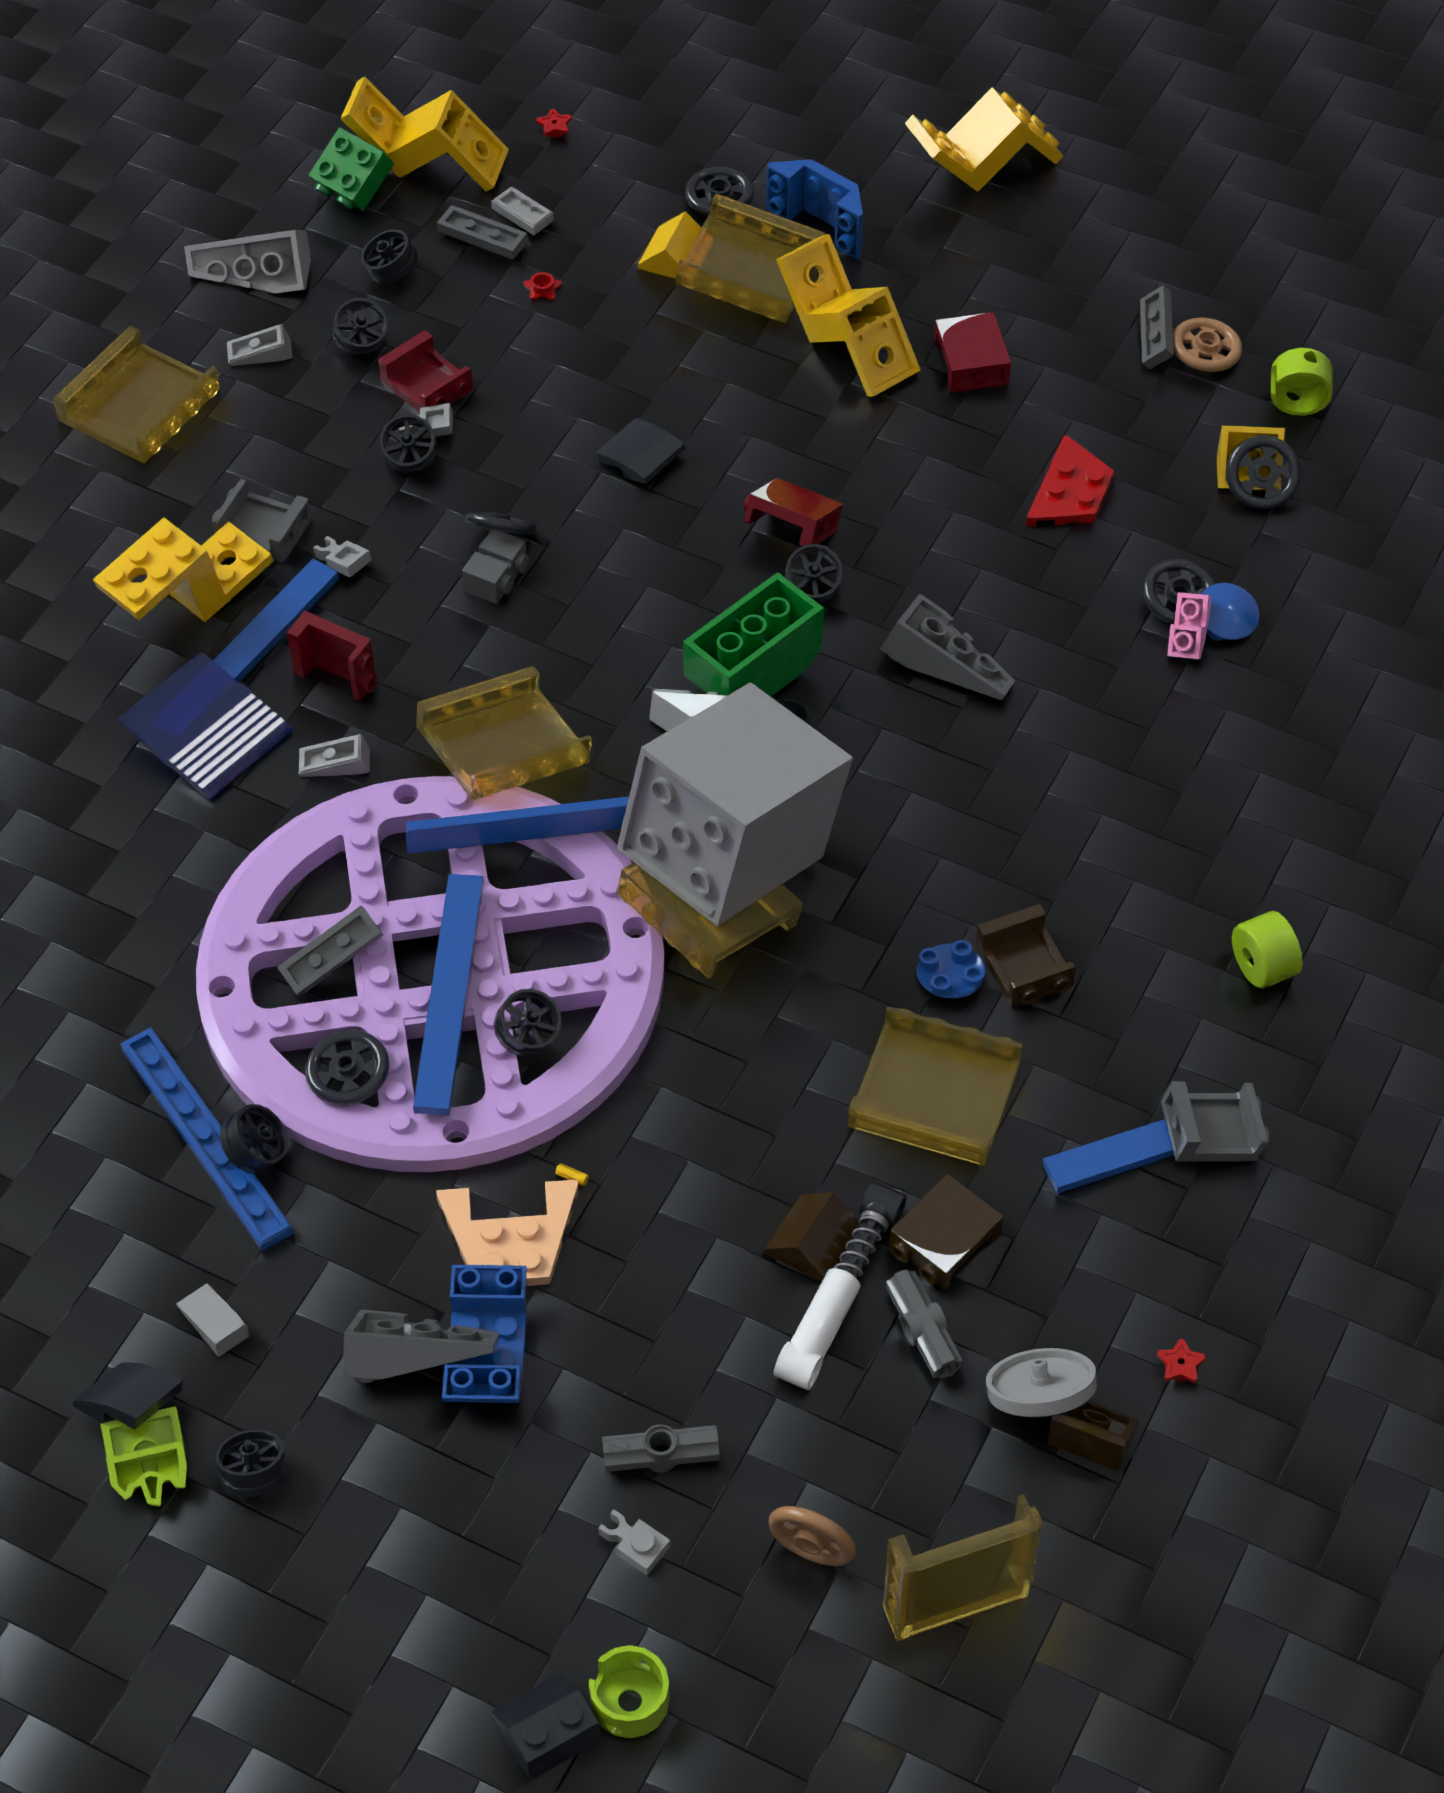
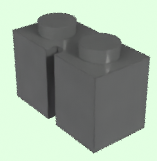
M491 529L479 546V552L487 555L475 551L462 569L464 592L498 604L503 595L511 591L518 574L526 570L529 556L527 555L525 540Z

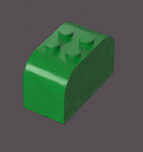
M777 572L683 641L685 678L705 694L708 692H719V695H730L751 682L770 697L801 675L817 656L823 639L824 607Z

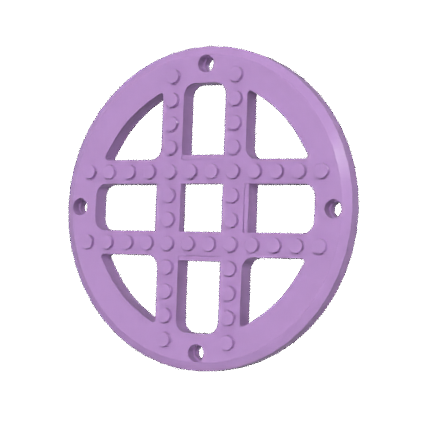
M431 776L407 778L374 784L347 792L300 814L272 833L241 863L218 895L206 921L199 945L196 966L197 1000L203 1030L211 1053L223 1076L241 1100L247 1105L260 1104L269 1108L279 1117L285 1127L288 1138L308 1149L336 1160L368 1168L398 1172H436L489 1164L521 1154L550 1141L579 1123L598 1108L620 1086L637 1063L650 1039L659 1014L664 989L665 963L660 921L655 904L644 880L631 860L617 850L616 843L602 831L515 841L541 853L559 865L575 880L512 889H498L489 883L482 845L448 849L452 874L483 876L484 880L462 1032L476 1030L485 1094L477 1103L452 1107L450 1116L416 1114L413 1110L415 1096L407 1040L424 1037L432 985L399 990L393 942L440 935L446 893L387 902L380 844L389 835L406 832L405 822L559 805L560 803L521 787L492 780L468 777ZM341 851L346 852L352 896L351 903L347 909L335 914L267 923L278 904L308 873ZM362 905L384 934L353 957L358 996L277 1008H261L253 1002L251 984L255 973L264 968L281 965ZM584 922L598 923L607 933L610 953L603 960L510 974L504 934ZM640 935V936H642V937L632 938V937H630V936ZM520 989H535L544 992L555 1001L560 1012L601 1006L590 1027L578 1043L559 1062L527 1085L521 1083L517 1055L510 1053L500 1044L495 1035L493 1024L496 1012L510 994ZM222 994H229L228 996H225V997H218V996H220V995H222ZM523 1001L511 1003L524 1014ZM531 1003L532 1009L541 1010L537 1005ZM505 1010V1022L517 1021L515 1017ZM509 1029V1032L513 1036L512 1029ZM345 1030H359L375 1036L385 1046L389 1056L388 1076L382 1087L378 1090L379 1105L371 1107L357 1103L339 1106L322 1101L310 1090L305 1075L296 1070L279 1052L314 1048L327 1036ZM454 1138L465 1139L462 1142L458 1143L449 1142Z

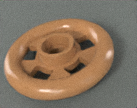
M1193 318L1179 324L1173 332V351L1180 361L1193 369L1204 372L1224 371L1234 366L1242 355V342L1238 334L1221 321L1211 318ZM1200 330L1196 336L1191 333V331ZM1219 335L1223 336L1225 339L1220 341ZM1183 343H1191L1192 349H1186ZM1221 349L1229 351V354L1227 356H1223L1219 353ZM1199 356L1205 357V358H1210V357H1211L1212 360L1202 359V358H1199Z
M783 1506L775 1509L769 1516L768 1524L774 1537L784 1547L800 1557L827 1566H843L850 1563L855 1557L856 1547L851 1536L836 1522L820 1513L802 1507Z

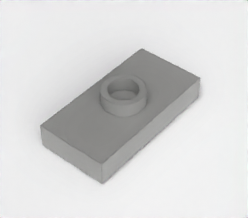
M512 186L491 201L493 210L532 235H535L554 221L553 212Z

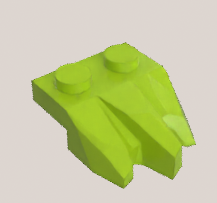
M176 1406L158 1410L135 1430L118 1420L100 1423L110 1483L125 1500L132 1496L136 1488L142 1487L147 1504L160 1507L163 1483L172 1482L175 1488H185L187 1460Z

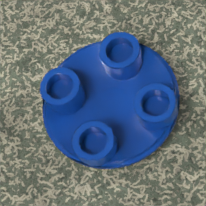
M1217 583L1209 586L1202 592L1201 595L1212 596L1207 628L1210 638L1216 641L1223 639L1238 640L1252 634L1259 622V608L1254 598L1245 589L1230 583Z
M958 940L953 944H941L923 949L919 954L916 973L921 985L930 993L943 998H962L974 993L981 987L985 979L986 968L982 958L972 950V945L967 941Z

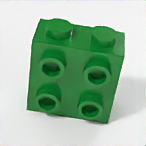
M339 127L308 176L316 183L314 188L322 195L329 197L332 194L337 197L336 201L345 208L351 210L352 207H355L363 212L394 163L382 150Z

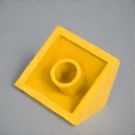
M685 211L657 228L638 263V269L693 283L713 246V239Z
M1222 425L1217 451L1218 488H1229L1226 479L1227 462L1233 450L1241 442L1258 435L1273 436L1284 441L1285 428ZM1261 448L1249 452L1252 461L1264 456ZM1276 452L1271 456V459L1277 463L1278 467H1281L1283 457ZM1240 467L1238 471L1239 480H1249L1248 467ZM1260 467L1259 475L1263 478L1268 477V468ZM1279 475L1278 480L1273 484V486L1279 489L1280 491L1282 478L1281 475ZM1253 486L1252 490H1266V488Z

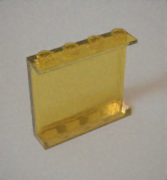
M715 194L711 202L710 214L685 261L680 260L678 263L675 283L786 324L795 305L776 259L825 233ZM814 266L811 267V269H810V271H809V276H810V274H811V272H812Z
M130 325L53 400L59 421L145 463L153 454L160 450L166 441L177 434L180 428L191 417L195 416L210 398L217 394L220 387L216 367L212 366L203 374L144 345L140 330Z
M534 666L417 703L416 727L472 801L589 763L592 738L590 735L577 738L539 690L540 673Z
M635 863L621 870L616 893L620 895L625 903L635 909L647 924L652 925L672 947H675L689 960L694 968L700 970L708 979L713 976L717 962L776 926L780 925L786 931L795 927L803 906V902L781 884L717 927Z
M887 1006L885 1024L857 1097L853 1096L849 1106L848 1127L985 1166L1020 1066L1023 1044L1014 1042L1007 1037L985 1034L975 1028H964L947 1023L939 1018H928L914 1014L907 1009H896Z
M1024 1494L1018 1496L1014 1523L915 1556L912 1555L904 1534L888 1539L883 1609L897 1641L1028 1597L1030 1582L1034 1579L1032 1570L1033 1564L1037 1562L1035 1553L1036 1547H1039L1038 1535L1039 1530L1042 1529V1521L1036 1507H1029Z

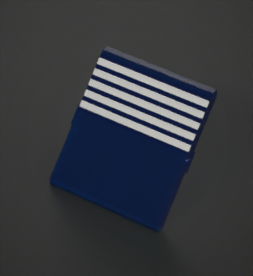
M201 652L117 718L119 723L154 752L158 759L169 768L174 769L206 798L210 799L293 731L286 721L259 700L251 690L241 682L236 681L207 655Z

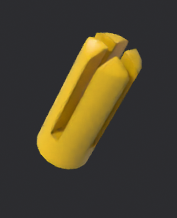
M562 1163L557 1166L555 1172L556 1175L567 1180L578 1179V1184L581 1186H585L589 1175Z

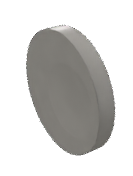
M1043 1348L1020 1352L995 1364L986 1376L988 1399L997 1409L1017 1416L1041 1417L1067 1412L1084 1404L1094 1395L1097 1389V1376L1095 1365L1083 1354L1066 1349Z

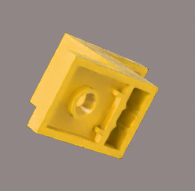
M363 77L357 81L341 116V120L360 139L385 152L394 163L391 170L399 178L448 152L485 191L494 188L509 150L452 90L403 116L366 77Z
M993 87L947 134L941 130L936 133L938 130L930 121L925 119L922 122L914 115L905 122L910 131L935 161L977 192L1027 142L1055 164L1064 157L1057 148L1060 143L1051 133L1044 131L1046 126L1037 116L1033 115L1030 118V112L1022 104L1019 103L1015 106L1017 104L1016 101L1007 92L1004 91L1000 94Z
M824 234L776 259L809 342L845 341L867 396H875L921 370L888 287L851 289L830 234ZM813 266L819 272V278L815 283L809 277V271ZM882 347L888 353L887 361L884 364L878 358L879 350Z
M163 517L98 574L93 581L98 589L137 620L143 618L170 594L206 622L274 560L271 553L230 522H227L203 545H199ZM226 558H236L230 565H221L222 561ZM147 575L143 582L132 583L135 577Z

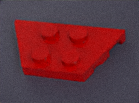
M1064 435L1027 515L1026 526H1036V521L1054 520L1055 525L1068 524L1070 522H1094L1113 481L1114 470L1069 436Z

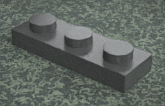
M453 205L449 207L437 222L438 232L510 259H514L528 242L526 232Z
M1164 285L1140 299L1142 363L1149 369L1165 362L1174 355L1171 291Z
M361 905L277 968L296 995L300 997L384 934L367 910Z

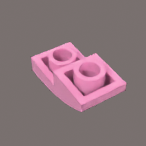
M1178 592L1175 621L1170 626L1167 656L1191 659L1201 658L1210 616L1211 595Z

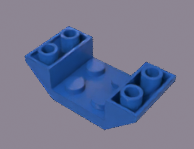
M812 159L770 162L767 165L766 210L788 222L802 210L807 211L809 214L816 216L835 228L836 249L856 260L860 259L863 211L858 184Z
M452 1265L450 1287L451 1327L462 1325L500 1333V1340L493 1353L445 1364L442 1401L519 1403L523 1387L527 1324V1266Z

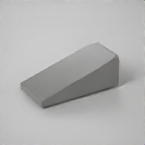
M279 324L228 341V364L230 366L291 359V339L284 326Z
M361 734L299 748L300 777L358 775L370 772V748Z
M205 1284L176 1303L180 1311L218 1357L249 1337L247 1325L208 1284Z

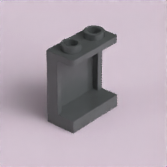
M240 479L235 488H231L228 492L226 501L220 510H216L213 514L212 527H214V532L216 533L227 522H230L271 553L273 560L284 563L312 520L309 499L297 495L291 505L251 493L247 480Z
M1172 1081L1161 1100L1176 1162L1257 1161L1264 1148L1268 1146L1269 1130L1267 1126H1264L1261 1116V1101L1259 1096L1255 1094L1253 1083H1244L1238 1093H1188L1185 1081Z

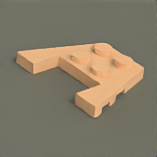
M578 1179L545 1182L546 1215L471 1220L469 1188L436 1190L437 1201L446 1217L448 1227L458 1244L465 1265L527 1266V1286L546 1285L551 1283L562 1247L564 1232L570 1221L574 1200L578 1195Z

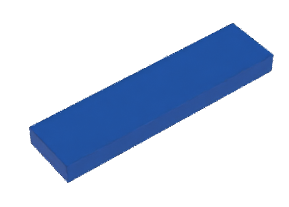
M1163 1119L1043 1158V1167L1058 1194L1174 1156L1166 1120Z

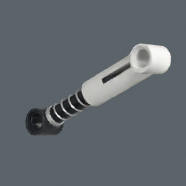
M874 1181L870 1183L859 1210L861 1215L858 1221L859 1228L853 1230V1240L847 1242V1251L840 1255L841 1263L828 1270L793 1338L782 1348L773 1374L775 1377L808 1391L813 1387L821 1370L823 1358L861 1287L857 1277L863 1275L862 1268L864 1264H869V1254L876 1251L874 1245L876 1241L882 1239L880 1234L886 1232L890 1227L893 1228L899 1222L907 1202L906 1194Z

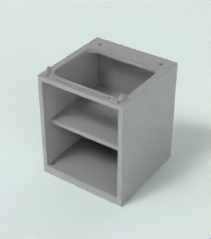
M750 682L641 747L616 849L718 927L823 857L853 757Z

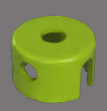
M1296 348L1288 350L1277 357L1272 364L1271 398L1277 408L1291 415L1304 416L1317 413L1329 404L1333 393V368L1330 360L1322 352L1312 348ZM1290 392L1298 395L1299 400H1291L1287 393Z
M1269 911L1242 922L1233 929L1232 946L1236 960L1247 980L1255 987L1265 989L1294 977L1301 972L1303 960L1299 941L1288 921L1279 912ZM1253 958L1254 965L1249 962V959Z
M627 1645L613 1648L602 1655L598 1660L599 1673L596 1680H589L590 1702L594 1716L600 1726L614 1736L630 1739L647 1735L656 1729L667 1715L670 1702V1688L666 1667L657 1655L643 1647ZM626 1691L637 1692L642 1699L641 1706L631 1712L623 1710L618 1702L621 1694Z

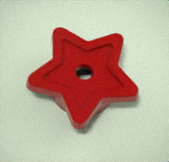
M551 109L547 116L538 117L536 123L544 127L545 136L556 138L568 133L567 124L572 120V116L560 115L555 109Z
M546 272L536 273L531 277V280L524 281V286L530 290L529 298L532 301L542 297L554 300V291L562 285V281L554 280L553 276Z
M1179 1339L1173 1349L1159 1350L1157 1352V1357L1165 1364V1380L1174 1379L1177 1381L1189 1380L1192 1383L1197 1382L1196 1367L1206 1360L1204 1354L1190 1351L1184 1339ZM1181 1359V1360H1183L1185 1363H1184V1364H1179V1363H1178V1360Z

